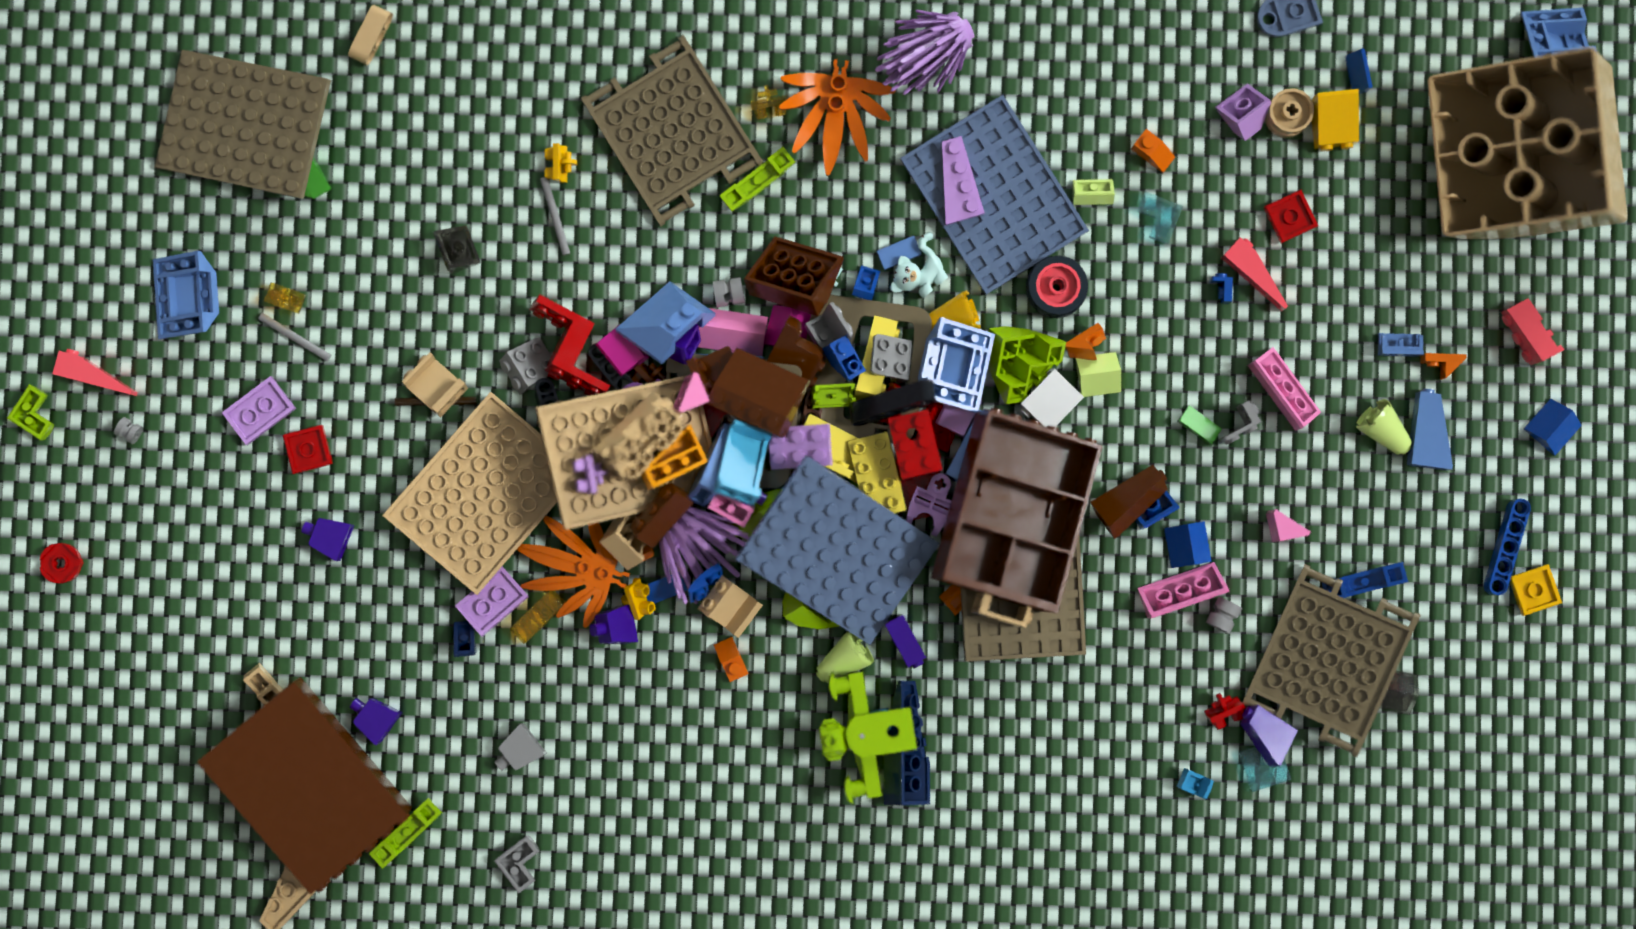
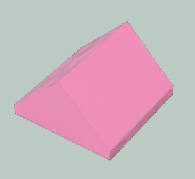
M694 372L684 378L672 407L675 412L681 414L709 402L697 373Z
M1276 509L1269 510L1266 513L1272 542L1308 536L1311 533Z

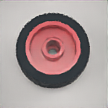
M1051 256L1041 260L1033 267L1026 282V294L1032 307L1040 314L1051 318H1062L1074 313L1083 304L1088 292V280L1083 268L1076 261L1065 256ZM1055 284L1059 285V286H1060V290H1059V291L1054 290V289H1053V285H1055Z

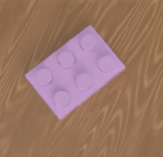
M270 376L224 410L222 414L245 445H249L292 413L296 407L275 379Z
M830 424L792 426L789 428L786 437L772 434L769 440L771 469L797 468L805 455L822 466L832 465Z
M502 566L478 595L471 591L455 607L483 637L529 596Z

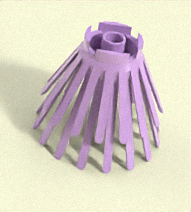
M693 506L689 507L659 541L665 576H667L668 583L670 584V567L678 597L680 599L682 596L685 604H687V597L675 562L688 589L691 586V578L678 549L696 579L704 570L695 556L706 570L712 567L709 562L715 565L719 561L735 577H739L740 573L707 541L723 553L729 554L730 552L737 556L739 552L723 540L727 538L744 546L745 542L735 536L738 535L747 540L749 538V534L740 531L736 526L726 523L735 522Z

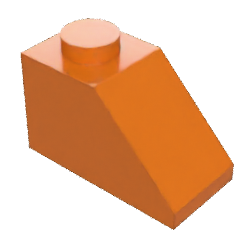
M1145 129L1131 148L1132 151L1162 173H1164L1175 158L1165 143L1147 129Z

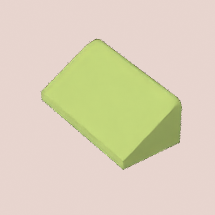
M1113 179L1073 180L1074 205H1105L1114 203Z

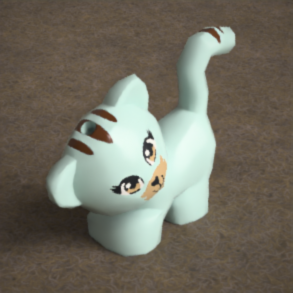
M931 232L923 234L918 239V248L927 256L923 269L920 270L906 256H900L898 266L893 275V282L890 286L892 292L912 291L914 288L920 287L919 295L923 299L933 291L931 284L934 283L936 286H939L948 278L943 270L940 258L935 255L931 248L926 246V242L933 239Z

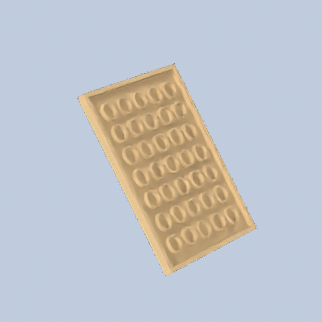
M686 376L536 408L564 530L641 513L669 481L687 492V494L689 493L701 466L651 490L647 489L641 475L635 478L628 477L622 483L614 479L610 475L612 472L608 470V475L603 476L604 483L597 484L598 492L587 495V492L576 491L575 481L584 480L585 474L584 472L574 473L572 464L573 461L582 459L586 455H593L592 449L650 393L655 392L662 399L667 397L674 405ZM702 404L680 415L684 419L681 423L682 429L691 425L706 456L712 441ZM656 449L652 453L653 458L661 451L660 449ZM593 456L594 469H595V463H598V461H597V460L595 459V457Z
M490 392L382 516L478 595L557 503L542 435Z

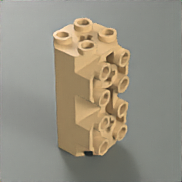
M650 393L592 449L593 456L598 463H601V467L605 470H610L612 472L610 475L622 483L628 477L635 478L643 473L653 460L652 453L656 449H667L682 432L681 423L684 419L678 412L674 411L672 408L674 406L667 397L662 399L657 393Z

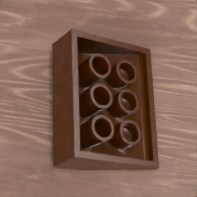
M774 236L745 276L744 281L751 296L818 316L829 300L844 258L837 254Z
M736 348L714 383L707 404L776 436L786 437L810 380Z

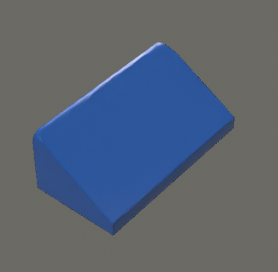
M1363 48L1345 57L1351 88L1358 89L1359 94L1368 92L1372 88L1366 52Z
M678 572L684 592L688 591L683 577ZM670 575V584L667 577L648 584L650 589L647 596L648 601H652L655 604L678 595L672 575Z

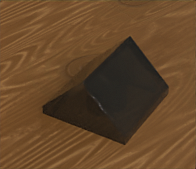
M467 225L433 232L447 271L451 274L481 263Z
M1396 670L1379 709L1410 715L1419 697L1418 675Z

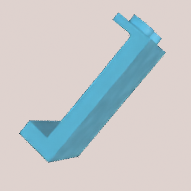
M734 420L727 430L714 488L715 493L750 505L757 501L761 493L758 487L766 449L772 433L742 420Z

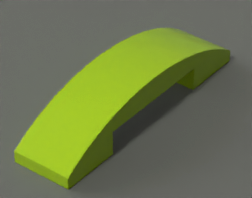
M782 147L767 158L766 162L719 196L731 212H733L766 189L796 162L785 148Z
M427 798L404 823L377 845L369 855L383 869L428 828L442 812Z

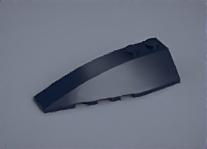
M898 681L893 697L891 710L911 708L917 749L884 754V805L930 804L929 757L925 755L924 746H927L926 738H922L921 726H923V721L918 715L917 710L920 704L916 681ZM891 725V729L887 730V734L890 737H896L899 734V728Z

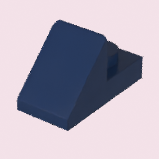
M468 621L454 622V657L475 655L477 647L474 627Z

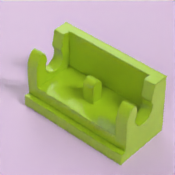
M855 383L813 386L810 388L812 409L849 407L850 403L856 401V398L853 397Z

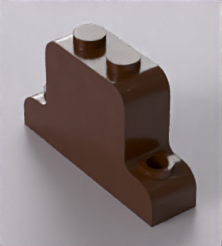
M789 315L767 361L798 366L802 371V377L810 380L806 389L807 392L808 388H812L817 381V377H815L816 372L821 373L826 363L823 361L825 353L822 347L800 337L803 331L801 329V322Z

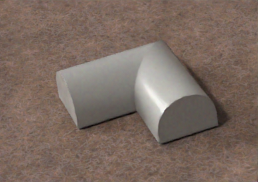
M529 835L525 836L494 860L518 894L536 881L524 865L525 862L540 852L537 844Z

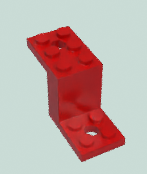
M539 295L532 302L529 310L533 311V315L538 318L550 320L551 324L555 327L565 328L544 371L548 372V376L555 380L561 379L567 382L566 385L568 387L584 391V395L587 397L606 393L609 389V384L574 367L595 323Z
M928 409L888 418L907 512L916 487L927 490L931 478L942 471ZM909 429H916L919 436L916 440L908 439L907 431ZM942 479L935 481L934 484L940 490L943 487ZM934 503V505H936V506H938V507H941V508H943V509L948 510V508H945V507H943V506H940V505ZM920 513L913 521L931 517V515Z

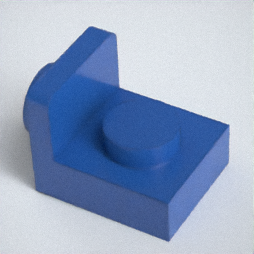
M1224 273L1215 274V277L1210 278V283L1221 284L1218 287V298H1221V304H1230L1232 302L1233 277H1227V274Z

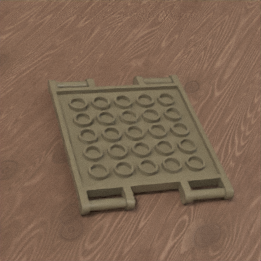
M684 35L657 54H651L649 57L656 69L622 89L614 77L610 80V83L588 96L581 97L584 105L660 226L665 225L667 220L688 207H694L695 204L687 192L712 176L722 172L727 182L731 184L738 176L756 165L760 166L763 164L761 157ZM684 47L686 50L663 65L660 61L680 48ZM614 89L617 91L616 94L595 107L592 106L591 103ZM751 154L753 157L751 160L729 173L727 167L746 155ZM678 197H683V202L660 215L659 209Z
M1305 564L1243 703L1246 708L1259 705L1280 719L1285 709L1288 708L1324 724L1318 740L1323 743L1326 741L1342 748L1357 758L1421 614L1416 612L1413 614L1388 603V600L1381 598L1376 612L1337 595L1343 580L1339 578L1337 580L1311 569V566ZM1306 576H1309L1333 587V589L1329 592L1304 580ZM1383 610L1411 621L1409 626L1381 615ZM1253 693L1279 704V709H1273L1251 699ZM1330 728L1357 739L1356 745L1329 734Z

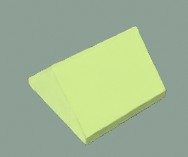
M1116 352L1097 354V360L1075 358L1080 394L1083 397L1121 392V368Z

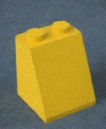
M1359 90L1317 93L1311 99L1314 104V115L1311 121L1314 149H1321L1324 152L1333 150V147H1341L1342 150L1353 148V145L1359 142Z

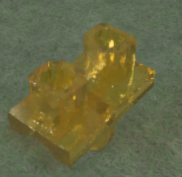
M764 85L765 91L757 92L758 98L766 97V99L750 101L757 120L768 118L766 108L774 106L775 116L786 115V110H780L779 105L787 100L786 95L770 98V96L778 95L777 89L769 90L768 85Z
M270 282L264 302L299 314L306 295Z

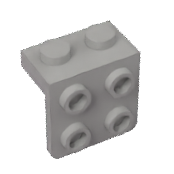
M833 302L827 305L821 316L804 325L814 344L822 348L847 335L849 341L853 337L851 325L846 323L842 317L841 309Z
M876 334L873 337L871 373L892 378L891 382L896 384L908 381L912 341Z
M537 337L506 352L499 362L502 370L510 378L513 388L521 395L527 392L539 379L549 377L548 372L544 370L551 355L542 340Z
M1249 400L1236 407L1245 425L1218 440L1219 444L1223 442L1226 445L1240 438L1238 434L1243 433V435H1246L1258 429L1257 424L1261 420L1257 415L1259 410L1255 403L1251 404Z

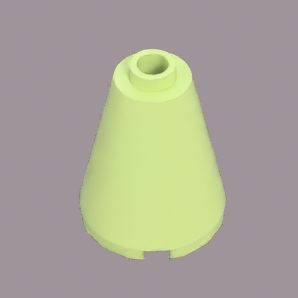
M1387 399L1377 401L1378 406L1374 409L1370 406L1359 417L1356 428L1396 455L1406 454L1411 449V438L1391 403Z
M848 631L817 666L816 675L822 682L826 681L828 683L831 672H834V678L847 676L850 673L870 666L874 662L873 656L868 647L864 648L861 642L863 640Z

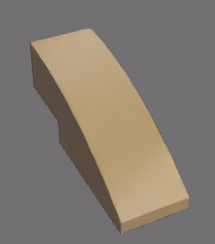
M260 663L243 677V681L256 693L257 698L264 706L283 691Z

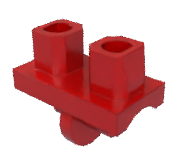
M1218 693L1216 694L1217 701L1211 703L1212 708L1204 711L1209 721L1219 730L1227 725L1224 718L1230 715L1234 722L1242 720L1243 710L1246 708L1238 696L1231 698L1229 695L1223 698Z

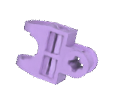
M936 474L931 478L927 490L917 486L907 512L906 521L910 524L920 513L931 515L934 526L931 535L935 537L946 523L952 502L946 499L951 486L948 476ZM943 479V483L946 484L945 488L941 487L940 490H938L937 485L934 483L935 481ZM916 496H919V497L924 498V499H926V500H929V501H931V502L929 503V502L924 501V500H922V499H920V498H917ZM934 503H936V504H938V505H940V506H943V507H945V508H948V510L943 509V508H941V507H938V506L934 505Z

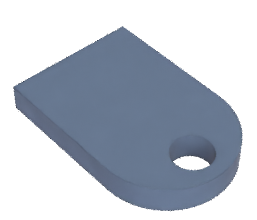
M1266 0L1257 13V22L1260 29L1266 35L1274 38L1284 37L1323 24L1316 0ZM1270 15L1273 18V24H1265L1263 16Z

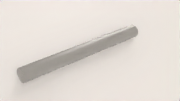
M545 177L540 178L562 255H569L571 253L549 180Z
M261 313L258 320L325 361L331 358V354L266 314Z

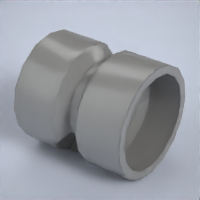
M741 277L731 278L728 282L724 280L713 281L717 307L728 306L729 302H732L734 305L745 303Z
M1218 597L1213 606L1215 611L1210 612L1206 623L1230 634L1234 627L1233 619L1238 618L1242 608L1224 598Z

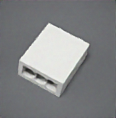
M1054 369L1019 406L1022 408L1020 411L1028 419L1032 417L1035 421L1040 422V426L1046 428L1047 426L1056 427L1084 397Z

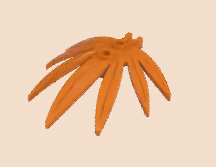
M834 59L832 75L796 73L781 76V81L793 86L815 87L791 96L779 105L780 110L795 109L810 103L818 96L821 97L804 120L792 148L793 154L797 153L808 142L817 129L824 111L827 110L823 131V161L826 176H830L839 154L843 135L844 112L847 114L848 126L853 142L865 162L868 161L866 134L859 113L853 103L854 100L872 116L887 122L891 119L888 113L875 100L861 91L872 95L894 94L895 91H890L892 89L891 86L883 85V83L878 81L847 77L846 71L849 65L847 60H845V65L842 67L841 75L838 74V59Z
M545 516L543 520L550 530L563 543L582 555V557L580 558L559 549L533 544H521L517 550L538 563L560 571L574 573L576 576L545 577L523 583L520 587L529 590L555 591L586 585L585 589L573 595L563 604L556 617L560 618L575 611L594 595L584 614L583 627L587 628L595 619V615L601 611L606 601L610 584L617 583L623 588L627 586V584L621 583L619 579H615L613 576L630 577L631 573H620L615 569L618 560L600 543L604 534L599 522L588 525L591 540L597 550V553L594 554L586 543L570 529L564 530L563 524Z

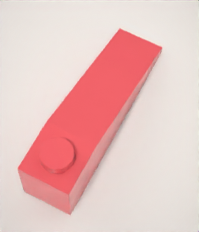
M1240 237L1221 259L1282 312L1288 307L1287 303L1256 250L1252 248L1253 244L1248 239Z
M67 349L66 352H58L52 374L137 396L138 392L88 359L78 356V351Z

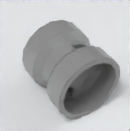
M123 417L116 425L114 434L118 437H124L127 442L134 444L140 438L143 427L133 424L130 419Z

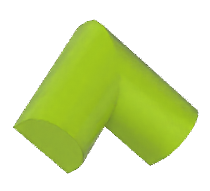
M29 384L7 419L39 440H45L51 434L54 424L37 412L48 397V394Z

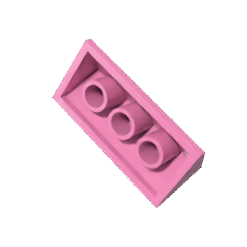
M709 308L716 313V316L703 328L698 325L701 337L698 348L719 350L729 346L732 353H734L736 348H739L752 355L763 356L768 317Z
M1274 347L1247 365L1295 431L1305 427L1321 413Z
M1215 562L1137 588L1147 618L1151 619L1229 592Z

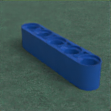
M1514 499L1507 504L1484 581V590L1489 595H1502L1508 589L1531 511L1530 503L1525 499ZM1517 503L1522 506L1521 513H1517L1515 510ZM1512 522L1516 525L1514 533L1509 529V525ZM1505 542H1508L1511 546L1508 553L1503 548ZM1500 561L1505 564L1503 572L1498 570V563ZM1494 581L1499 583V589L1496 592L1492 589Z

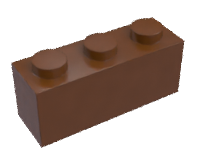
M669 481L629 527L635 538L654 548L689 509L693 501L687 492Z

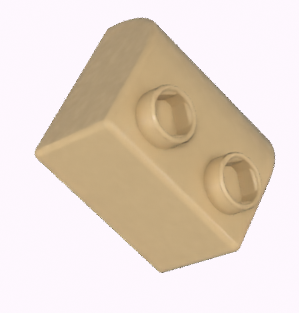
M1587 47L1442 73L1428 78L1441 225L1445 236L1459 239L1515 238L1619 224L1627 220L1612 65L1594 48Z

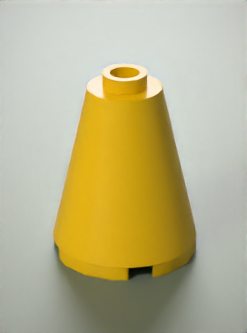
M967 290L929 313L932 319V329L940 317L974 328H981V325H976V322L980 321L973 300H968L967 295H970Z

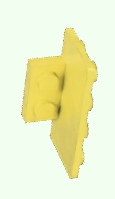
M808 414L803 426L830 423L812 414ZM830 424L832 465L824 467L857 483L848 442L859 438Z
M883 432L849 441L848 445L859 490L894 513L906 511L904 493L888 433Z

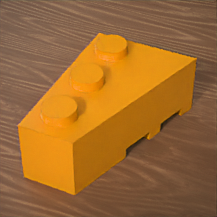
M691 425L684 427L679 437L667 449L661 450L653 458L649 467L640 474L648 490L708 462Z

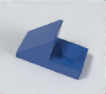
M861 265L852 295L872 300L880 271Z

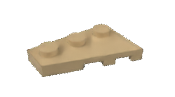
M286 866L259 920L267 929H281L313 895L309 894Z

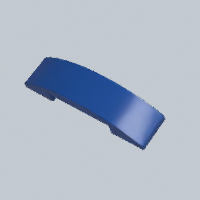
M1403 562L1340 577L1339 579L1343 580L1337 595L1347 598L1372 590L1406 583L1408 579ZM1322 583L1324 590L1332 591L1333 587Z

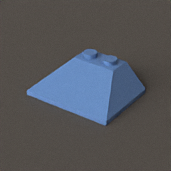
M1583 8L1521 12L1533 57L1592 47L1597 51L1596 46L1588 45L1585 36L1587 18Z
M201 251L153 259L158 339L206 332L219 314L217 273Z
M668 282L621 323L615 331L662 364L675 353V342L695 324L703 328L716 316V313L672 282Z
M940 317L926 339L918 381L928 379L934 381L937 402L974 413L978 412L995 334Z

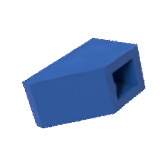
M847 335L823 348L831 366L847 381L866 371Z

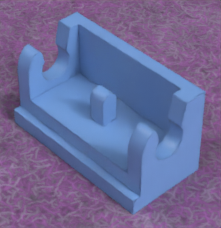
M1378 333V356L1419 357L1424 355L1423 335Z

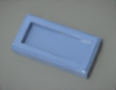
M914 236L877 251L884 271L898 265L900 256H906L911 260L922 255Z

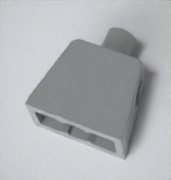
M521 723L498 747L503 755L495 761V764L501 771L509 765L516 771L544 756L547 752L527 726Z

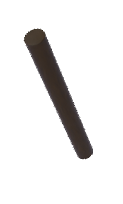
M460 397L453 405H476L477 397ZM395 398V406H426L418 398Z

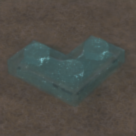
M1145 191L1137 212L1156 219L1149 238L1168 245L1183 206Z
M1256 747L1238 752L1251 792L1291 780L1285 760H1283L1281 766L1270 767L1268 764L1265 765L1263 757Z

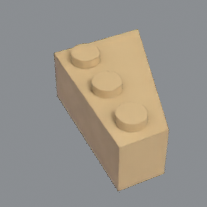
M641 513L613 519L600 540V543L626 570L635 567L644 560L642 552L646 544L635 538L629 527Z

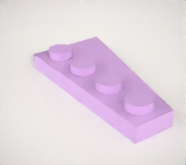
M962 136L943 141L945 226L984 215L985 212Z

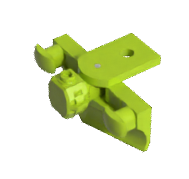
M856 671L855 673L848 674V676L834 678V672H831L828 679V688L833 700L838 702V694L848 693V721L846 727L835 718L826 719L819 727L822 753L829 761L841 760L848 748H851L861 779L850 780L848 774L844 780V792L848 802L854 805V797L867 796V798L882 796L876 755L917 749L911 708L869 713L863 671ZM895 725L899 728V734L896 737H890L887 734L889 726Z

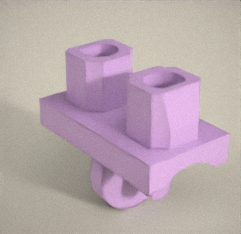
M586 455L582 459L573 461L574 473L584 472L585 474L584 480L575 481L576 491L587 492V495L597 493V484L604 483L603 476L608 475V470H602L601 463H595L594 469L593 455Z

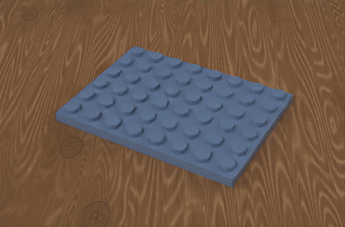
M1004 95L996 98L900 158L985 295L1089 232V229ZM962 136L985 214L945 226L942 142Z
M805 455L736 556V560L871 645L940 543Z

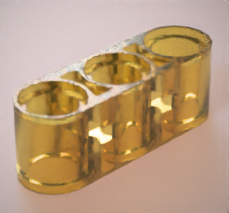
M548 591L510 628L511 632L525 644L557 614L565 601L555 591Z

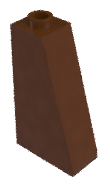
M1151 465L1090 503L1096 516L1111 536L1116 539L1168 490L1165 483L1167 478L1162 470L1158 471L1154 465Z

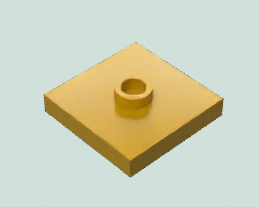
M1549 564L1511 576L1510 584L1521 616L1562 603Z

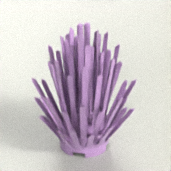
M915 10L917 13L924 15H917L919 19L895 21L897 24H904V26H900L898 29L929 28L889 38L888 42L883 45L888 48L899 45L898 48L878 56L877 60L879 61L884 58L887 60L893 56L896 57L876 67L875 71L879 72L887 69L886 74L889 76L883 82V85H888L891 82L894 84L900 81L890 91H895L901 85L909 83L920 73H923L903 92V95H906L914 87L917 91H921L940 67L949 59L933 87H936L943 75H945L937 88V93H939L946 79L949 78L948 83L951 84L957 68L959 72L962 70L966 52L973 46L971 42L972 38H974V32L967 19L962 20L957 16L958 12H950L946 15Z

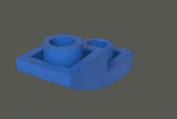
M719 563L704 571L691 584L688 589L689 601L691 603L704 599L709 594L708 586L715 585L723 576V570Z

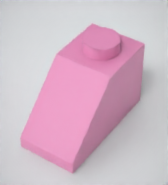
M717 494L712 499L708 508L745 527L755 506L745 505L738 500Z

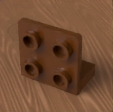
M729 346L700 359L691 358L686 361L691 374L695 372L699 375L707 397H709L714 383L733 355Z

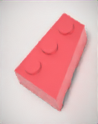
M1529 298L1501 312L1504 324L1510 327L1513 333L1512 338L1523 351V359L1527 363L1529 362L1530 365L1542 362L1565 350L1562 345L1557 346L1551 338L1554 335L1550 329L1546 331L1541 322L1543 318Z

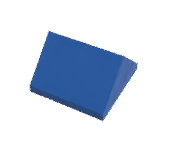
M1549 399L1524 427V430L1555 456L1582 425L1572 409L1553 399Z
M1165 491L1135 521L1140 530L1180 507L1171 495Z
M1205 521L1164 528L1171 568L1212 562Z

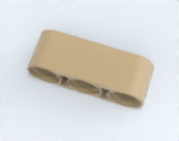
M372 5L349 49L348 56L365 65H369L392 21L393 13Z

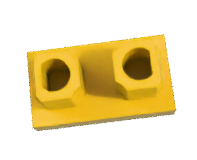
M553 143V147L545 149L546 160H553V167L545 168V178L567 183V173H571V166H576L577 160L571 159V152H567V146Z
M634 578L633 582L624 588L625 595L621 597V602L624 605H630L634 620H640L644 615H650L656 609L654 602L647 601L646 598L650 592L648 584H642L640 578Z

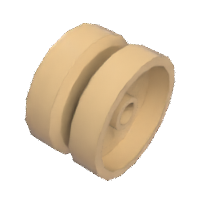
M1295 88L1285 89L1277 93L1271 100L1265 123L1268 129L1276 136L1283 138L1294 137L1300 134L1312 121L1314 104L1305 92Z

